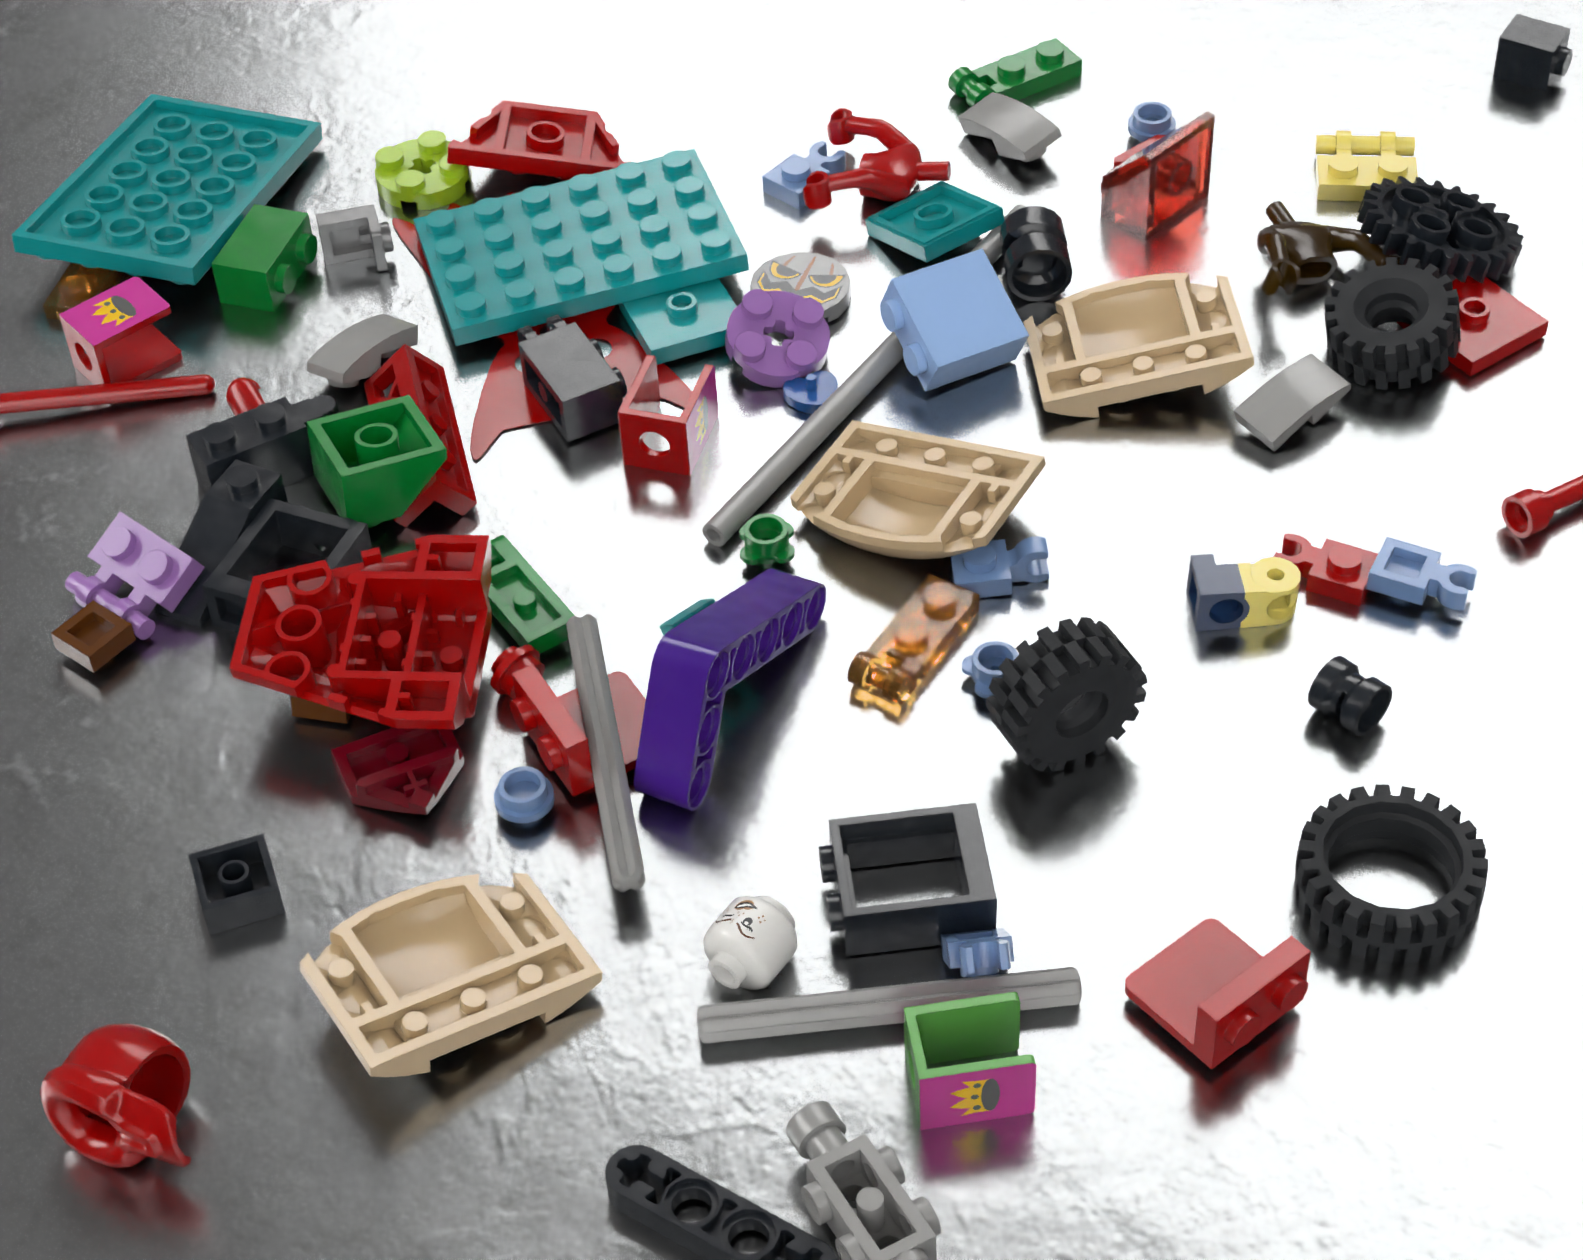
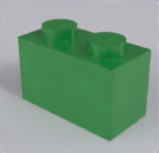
M258 204L253 205L211 263L220 303L275 313L286 295L293 291L297 279L306 266L311 264L316 257L317 238L312 234L308 213Z

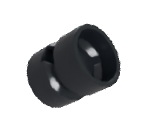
M1044 206L1024 207L1007 216L1001 225L1000 242L1010 290L1017 297L1027 301H1045L1055 298L1065 291L1071 283L1073 274L1062 218L1054 210Z

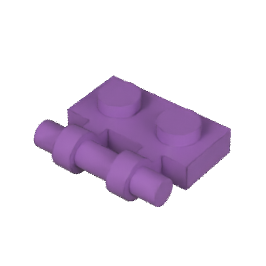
M119 512L87 556L101 566L95 576L87 577L83 573L75 571L67 577L65 588L75 595V600L81 607L84 608L94 600L131 623L135 636L145 640L155 630V622L148 615L158 603L172 613L205 567L124 513ZM126 582L134 589L128 597L120 599L115 594L122 584Z

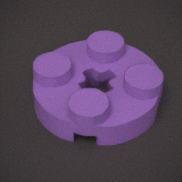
M761 289L748 291L743 296L742 302L732 311L727 324L725 348L731 362L733 356L736 363L743 368L742 374L757 384L773 388H783L784 382L798 377L802 378L813 371H819L825 363L830 343L829 326L823 317L824 309L815 299L803 298L786 291H764ZM779 332L785 334L789 339H784L782 346H776L772 344V338L767 334Z

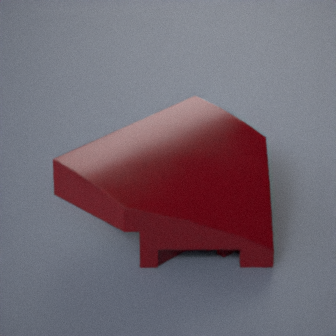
M393 727L331 749L334 766L352 804L402 813L427 815L464 765L462 751L451 729H402Z

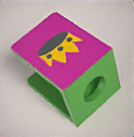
M1017 992L904 1007L905 1063L920 1130L1026 1115L1035 1111L1037 1066L1032 1054L927 1069L926 1065L1018 1050L1020 1000Z

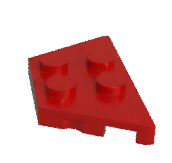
M502 100L491 109V113L488 116L482 117L470 126V136L463 142L455 139L449 142L447 163L506 170L512 174L530 173L554 176L560 180H570L579 174H594L614 169L627 162H623L620 158V145L613 134L606 131V124L597 111Z

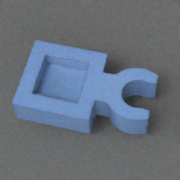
M824 141L813 144L809 149V155L805 158L793 153L762 176L763 192L800 210L806 205L803 188L807 185L808 176L815 171H823L828 175L844 172L846 169V153L840 150L832 156H827V143Z
M1386 537L1370 569L1367 589L1418 605H1422L1426 595L1436 597L1443 606L1449 609L1465 610L1469 590L1473 591L1475 588L1478 570L1469 565L1459 563L1447 566L1440 564L1442 552Z
M1004 928L940 935L943 961L950 969L960 968V975L962 977L993 975L998 973L999 969H1010L1011 962H1014L1012 936Z

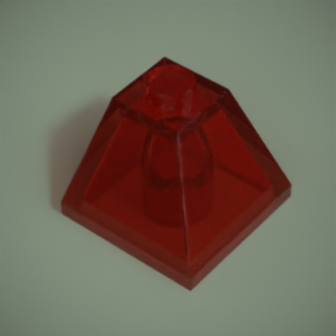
M1209 111L1204 112L1137 152L1102 176L1100 186L1101 217L1144 240H1148L1209 196L1215 114Z

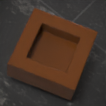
M94 600L51 632L55 648L93 673L136 640L131 623Z

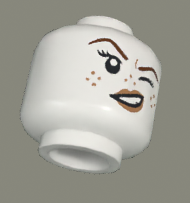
M745 895L732 900L708 928L703 938L704 952L710 961L708 968L713 977L722 985L731 989L741 987L748 990H759L769 986L798 948L797 933L795 931L796 924L792 914L778 900L766 895H759L757 897Z

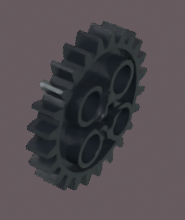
M1398 176L1396 183L1383 178L1381 185L1372 183L1370 190L1365 191L1358 211L1357 222L1362 223L1360 231L1371 235L1369 239L1370 244L1385 245L1382 253L1384 255L1397 254L1401 256L1399 263L1402 265L1407 264L1408 258L1420 260V269L1422 270L1429 264H1432L1439 268V278L1448 273L1453 274L1460 282L1464 283L1467 276H1471L1479 283H1483L1486 276L1499 280L1501 273L1509 275L1511 268L1515 267L1523 247L1521 243L1524 236L1517 233L1519 225L1508 222L1509 214L1494 212L1496 208L1495 203H1481L1478 201L1479 194L1469 195L1463 193L1460 186L1456 185L1452 189L1444 188L1440 180H1435L1434 184L1430 185L1421 177H1416L1414 183H1411L1402 176Z

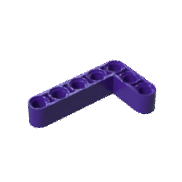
M770 568L662 636L653 655L634 774V787L638 793L690 811L696 810L701 805L711 782L725 692L816 628L826 603L827 591L824 584Z

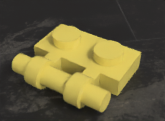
M1336 130L1335 135H1316L1315 154H1329L1317 155L1315 169L1317 200L1362 201L1365 191L1370 190L1372 183L1381 185L1383 178L1396 183L1398 176H1402L1411 183H1414L1415 178L1418 177L1416 157L1402 156H1414L1415 137H1397L1395 132L1380 131L1379 136H1352L1351 131ZM1352 155H1377V156H1352Z

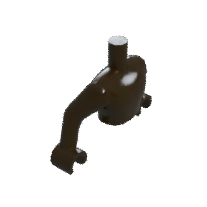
M1275 201L1266 208L1265 213L1273 225L1261 229L1256 238V245L1260 254L1266 256L1271 263L1262 283L1263 292L1269 296L1275 295L1279 286L1285 290L1287 295H1292L1297 284L1311 285L1327 280L1338 266L1333 253L1353 251L1363 256L1367 262L1375 260L1377 267L1386 265V257H1397L1398 265H1402L1399 263L1401 257L1384 255L1382 253L1383 249L1379 245L1370 244V236L1362 233L1360 230L1295 221L1281 201Z

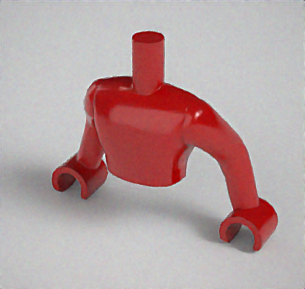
M839 108L831 114L830 122L827 125L828 138L833 145H845L855 139V135H866L880 141L888 150L878 153H864L857 169L829 175L823 171L811 173L807 178V185L803 188V196L806 206L814 210L825 208L832 203L831 192L850 188H859L860 196L872 197L883 201H901L910 195L918 181H950L951 164L950 161L922 162L919 148L889 122L882 119L853 116L851 110Z

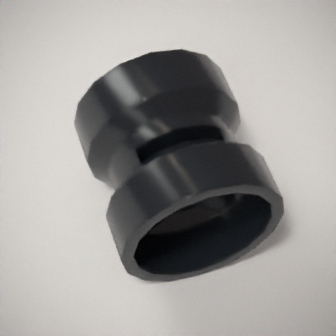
M1339 655L1328 661L1318 672L1308 692V703L1325 715L1335 714L1340 717L1342 727L1361 737L1368 734L1381 721L1388 710L1393 691L1391 686L1376 677L1366 678L1362 676L1358 665Z

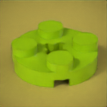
M429 130L420 134L418 139L408 140L395 146H386L376 152L375 178L377 189L382 199L392 206L402 208L401 201L416 202L417 210L436 209L451 204L462 197L466 192L465 183L468 179L470 181L472 179L471 166L447 163L448 144L451 141L446 140V135L443 132Z

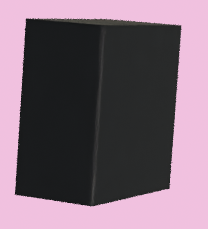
M264 833L188 854L210 935L286 914Z

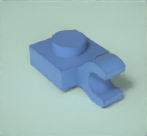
M1040 536L1026 538L1009 551L1006 549L1005 539L993 540L987 546L950 556L956 601L1011 595L1012 582L1026 581L1037 583L1050 579L1047 564L1049 552L1046 538Z

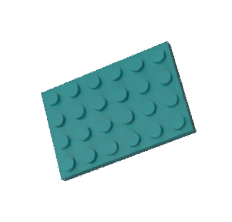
M150 94L11 235L14 251L34 255L44 260L56 259L81 264L87 268L99 267L125 272L131 276H147L168 280L178 285H196L210 269L215 257L253 205L265 206L323 140L321 123Z
M695 148L685 151H671L662 157L638 163H623L617 168L594 174H579L570 180L546 186H532L522 192L499 198H484L475 204L451 210H436L427 216L413 219L422 252L456 346L517 331V329L525 326L532 327L547 323V318L559 315L563 319L749 270L747 252Z

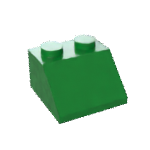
M410 395L307 421L314 476L340 517L366 523L368 528L377 526L381 522L401 517L448 458L447 448Z

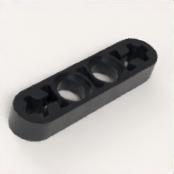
M644 1145L624 1147L614 1153L606 1164L605 1179L607 1192L614 1207L706 1260H784L780 1258L784 1248L786 1250V1260H837L833 1249L824 1241L653 1148ZM643 1173L648 1174L649 1185L637 1180L630 1187L625 1186L624 1178L626 1176L631 1179H638ZM656 1193L662 1195L659 1204H657ZM689 1199L705 1201L711 1207L709 1215L703 1220L692 1223L679 1220L673 1213L680 1203ZM745 1230L761 1232L769 1240L761 1251L754 1254L739 1253L731 1247L730 1243L738 1233Z

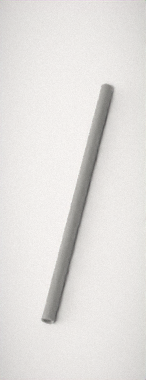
M1022 204L1014 206V208L1004 217V219H1006L1007 216H1009L1016 210L1027 206ZM1001 225L992 229L971 251L983 248L991 265L1003 254L1000 242ZM892 332L702 527L703 535L708 542L718 547L723 546L903 359V348L895 332Z

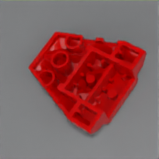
M428 535L415 539L417 549L382 557L380 549L377 547L361 551L363 562L330 569L326 560L253 576L229 667L232 677L394 728L456 730L464 724L465 718H472L475 715L491 630L492 610L488 598L491 584V541L489 535Z

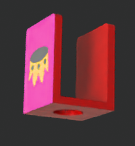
M132 277L59 314L73 365L93 385L144 380L183 359L182 351L152 325V323L171 313L170 304L139 277Z
M646 355L618 410L623 464L691 476L718 418L715 366L705 364L681 416L677 417L658 413L661 402L656 356ZM654 432L663 436L668 441L670 449L656 451L649 448L644 443L647 433Z

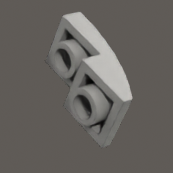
M994 92L958 116L964 133L992 139L998 155L1018 159L1023 162L1032 161L1043 156L1047 151V147L1062 137L1059 127L1038 111L1020 101Z
M383 313L364 319L341 331L318 349L307 361V372L328 379V384L341 388L359 385V380L371 377L381 367V358L391 357L404 344L409 347L418 345V325Z
M1310 353L1277 373L1245 399L1234 410L1235 420L1275 452L1307 420L1314 425L1351 389V384Z

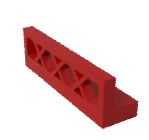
M404 344L364 383L368 405L410 395L447 448L448 457L403 515L393 519L400 525L407 527L434 500L464 516L477 504V499L444 367ZM394 381L388 397H385L384 390Z

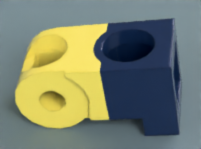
M1213 554L1190 555L1186 594L1195 632L1272 626L1287 622L1293 617L1296 610L1301 581V573L1298 567L1292 562L1278 557L1263 558L1255 564L1235 563L1216 565Z

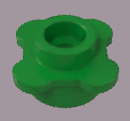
M765 513L750 518L739 530V537L744 541V547L740 550V559L750 565L789 562L795 556V549L789 542V539L794 535L793 526L775 514Z

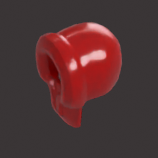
M132 1023L107 1024L98 1027L85 1035L70 1052L63 1064L49 1071L42 1081L40 1097L51 1126L62 1140L80 1155L94 1162L114 1168L132 1167L146 1157L179 1167H186L191 1163V1157L184 1155L179 1148L176 1136V1117L188 1095L191 1082V1068L185 1052L173 1040L160 1032Z

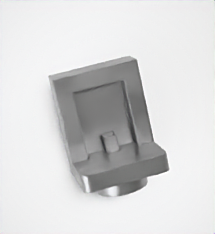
M374 204L316 214L326 265L375 257L378 272L388 270L385 252L394 251L391 231L388 222H378Z

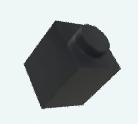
M1516 14L1499 37L1493 77L1547 92L1558 76L1564 77L1570 67L1573 49L1567 48L1571 28Z

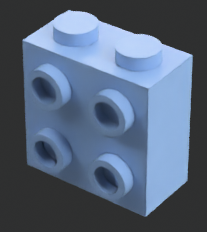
M983 248L891 279L880 303V313L884 325L890 332H895L903 348L905 365L913 376L918 377L925 392L1016 360L1029 337Z

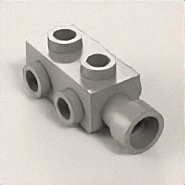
M827 1101L813 1102L796 1112L786 1126V1135L802 1158L811 1159L805 1163L807 1185L801 1187L802 1198L813 1220L818 1225L827 1222L837 1237L835 1245L840 1259L937 1260L936 1236L941 1234V1225L937 1214L924 1196L911 1200L901 1185L905 1183V1173L892 1148L885 1145L876 1149L866 1134L848 1141L844 1136L846 1133L845 1123L831 1103ZM856 1200L857 1208H852L848 1201Z

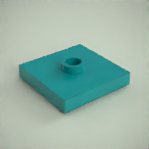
M944 181L919 191L865 219L869 236L926 263L1002 225L1005 221L1003 207Z
M719 278L619 304L621 313L646 355L656 356L657 365L725 346L728 320L734 308L737 307Z

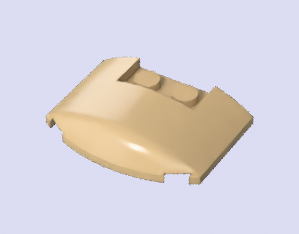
M1189 273L1153 274L1117 280L1080 291L1055 302L1057 313L1038 326L1035 325L1033 316L1029 317L1023 323L1029 334L1027 341L1044 411L1060 415L1096 418L1099 417L1098 407L1177 391L1201 385L1204 394H1207L1246 372L1255 365L1254 356L1228 277L1216 275L1217 287L1190 283Z
M852 420L793 492L790 499L792 506L797 511H802L815 526L854 547L884 556L904 559L945 558L987 546L1046 466L1045 456Z
M513 873L512 882L514 887L479 886V874L443 879L399 892L357 912L331 930V944L324 949L315 962L309 953L301 960L300 972L370 1077H400L430 1072V1060L538 1015L546 1024L579 1001L602 981L603 972L528 874Z

